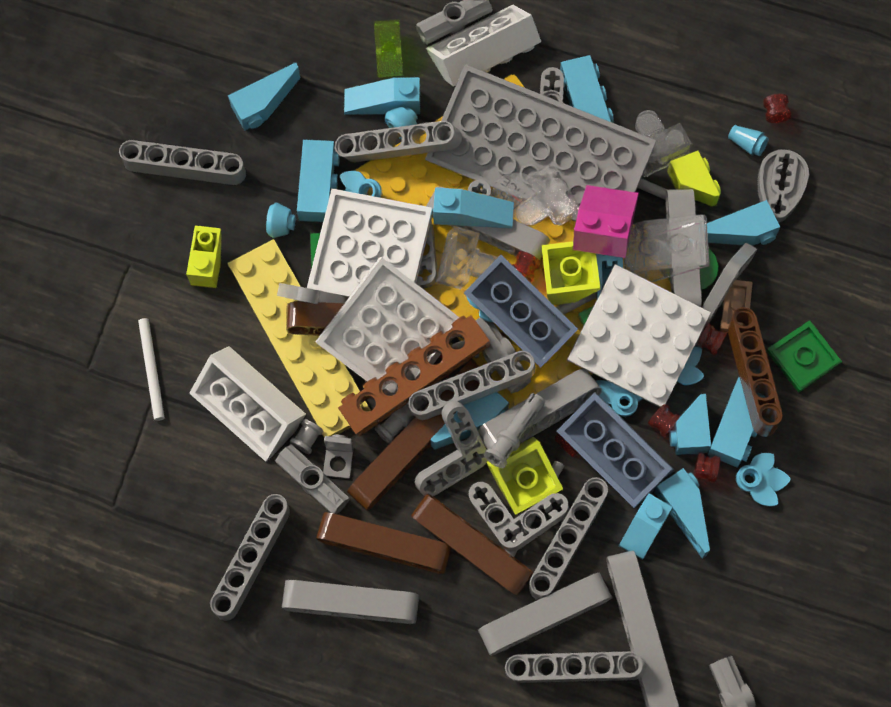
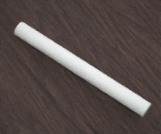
M143 318L138 320L150 398L154 420L160 421L165 419L151 330L149 319Z

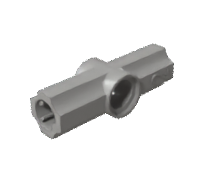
M489 0L450 2L445 5L443 11L417 23L416 28L420 38L427 45L449 33L455 34L463 30L468 23L492 12V7ZM452 16H457V17H459V18L456 19V20L450 19V17H452Z
M482 318L475 320L491 343V346L482 351L487 363L516 352L510 341L506 337H502L493 322L485 321ZM518 362L516 369L525 371L520 362ZM496 370L501 379H503L505 373L503 371ZM531 379L507 389L511 394L525 388L531 382Z
M292 444L285 447L279 453L275 462L300 484L306 493L314 497L330 513H340L350 498L327 478L319 467L313 465ZM310 475H317L319 477V481L315 485H308L305 481Z
M732 656L709 665L719 688V697L723 707H756L752 692L748 685L744 684Z

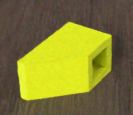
M699 151L670 161L667 172L676 190L693 189L696 201L710 206L717 205L721 189L718 182L712 180L708 161L706 158L701 157Z
M195 226L186 275L191 285L217 288L221 265V228Z

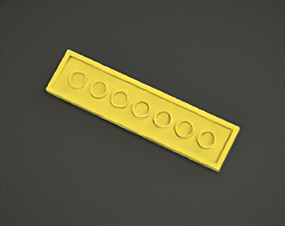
M273 239L228 262L229 268L314 421L324 430L322 433L323 437H332V435H338L351 428L338 407L342 405L341 400L351 393L356 395L360 391L345 364L315 342L319 336L295 335L286 331L287 304L299 300L277 296L279 283L301 286L275 240ZM364 401L362 409L364 411H371L366 401Z

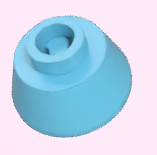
M398 107L386 113L385 122L389 128L417 125L416 120L418 117L409 107L406 109Z
M274 203L269 207L266 222V231L269 236L276 238L288 235L290 230H294L296 216L291 214V209L279 203Z

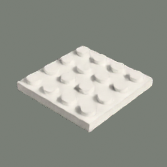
M332 189L307 288L339 294L349 298L380 257L416 283L433 216V208Z
M380 257L315 342L363 379L369 381L374 377L379 379L387 374L385 370L395 362L401 364L407 360L408 353L419 346L424 348L430 344L429 339L438 332L443 331L445 333L453 328L451 324L460 317ZM437 352L432 353L428 358V362L433 365L441 354ZM418 368L409 369L406 378L408 380L418 379L420 370ZM395 383L388 384L384 389L385 395H395L398 391V385Z
M615 264L567 361L660 408H664L711 312Z

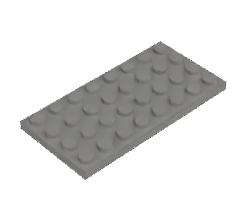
M465 64L441 120L451 123L460 130L462 142L457 148L452 150L430 152L425 160L470 179L484 180L492 188L504 191V193L514 195L522 200L524 199V201L531 202V204L533 203L536 206L538 205L541 208L576 221L586 185L636 192L657 141ZM451 130L444 134V141L450 138Z

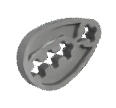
M790 150L773 151L764 158L758 172L757 185L760 202L768 201L778 222L784 221L794 211L807 185L809 178L808 165L799 154ZM783 159H788L787 177L784 181L785 188L784 191H781L778 184L781 179ZM778 199L780 200V214H776L775 209H773L777 205Z

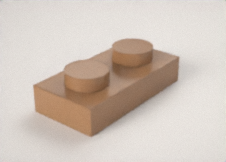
M734 281L723 300L720 332H728V325L735 310L741 307L750 309L752 282ZM738 322L740 325L746 326L744 323Z

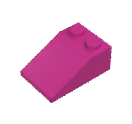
M586 185L575 223L573 250L626 258L638 193Z

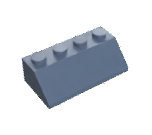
M502 255L464 292L523 351L530 353L534 358V362L540 368L578 330Z
M595 392L557 430L633 508L640 504L647 497L648 493H653L656 487L675 471L664 458Z

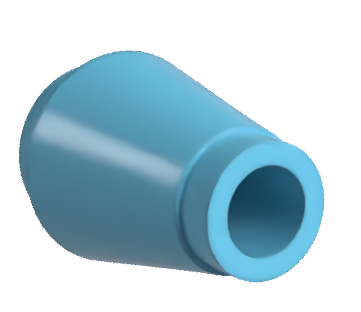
M737 125L732 127L728 136L729 139L752 156L754 154L760 156L764 152L769 140L768 137L764 136V132Z

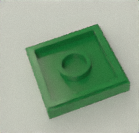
M810 320L776 342L766 351L798 393L842 363L841 359Z

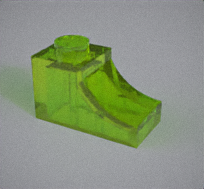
M399 20L374 21L378 77L403 76Z

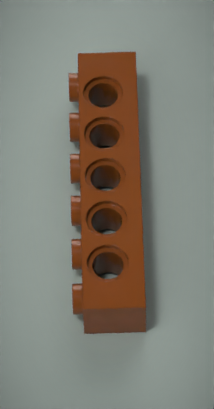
M472 315L467 318L461 316L451 324L453 328L445 333L443 331L438 332L429 339L430 344L424 348L419 346L408 353L407 360L401 364L395 362L385 370L387 374L379 379L376 377L370 379L363 385L364 389L356 395L351 393L341 400L342 405L338 409L358 437L409 403V398L413 393L438 383L491 346L490 340ZM461 337L465 340V344L461 349H453L450 346L454 338ZM432 353L442 354L443 359L439 364L432 365L428 362V358ZM411 368H418L420 376L416 380H408L406 378L407 371ZM390 383L398 385V391L393 396H387L384 393L385 387ZM369 398L376 401L375 408L372 411H364L362 409L363 402Z

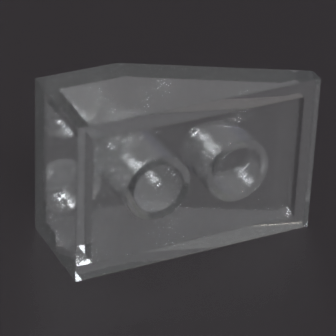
M705 215L647 220L632 224L626 258H624V269L649 282H655L709 266L707 217Z

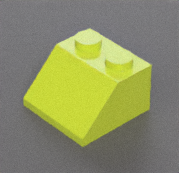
M573 241L542 245L547 297L553 305L575 303L601 290L596 253L573 250Z
M534 437L524 441L517 450L512 451L506 460L507 465L505 468H498L489 461L486 462L515 515L537 504L547 496L563 490L540 442Z

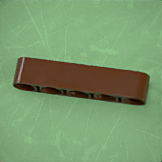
M304 301L290 302L287 304L286 331L295 335L320 336L345 303L318 302V304Z
M741 307L734 311L728 325V335L752 427L758 435L768 437L775 433L780 424L782 410L757 317L751 309ZM738 322L744 323L746 326H742ZM744 345L751 347L753 350L745 348ZM750 369L756 370L759 374L753 373ZM756 393L763 394L765 398L759 397ZM762 417L769 418L772 423L766 422Z
M427 493L411 514L421 525L513 594L518 596L532 577L533 572L430 494Z
M328 512L323 513L316 540L324 544L438 574H445L452 549L451 546L440 541Z

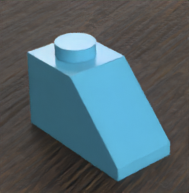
M706 394L698 396L676 421L673 430L669 432L670 446L675 447L676 455L708 453L710 450L711 440Z
M648 493L619 546L626 551L634 550L635 555L643 560L669 516L672 506Z

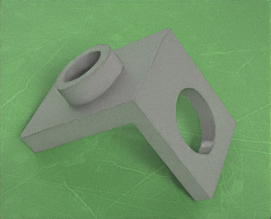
M343 435L325 436L326 455L323 474L326 477L349 479L354 450L352 439ZM341 457L345 460L346 466L342 471L336 472L331 469L330 462L333 458Z

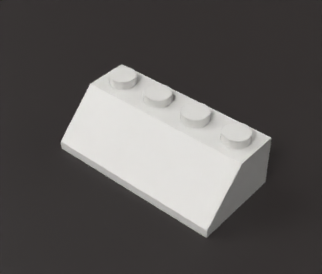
M511 5L426 49L444 80L452 86H456L465 64L487 73L491 70V67L507 63L513 59V56L519 53L531 51L534 49V45L541 42L532 15L515 5Z
M230 346L210 355L190 391V394L264 461H268L296 432L306 415Z

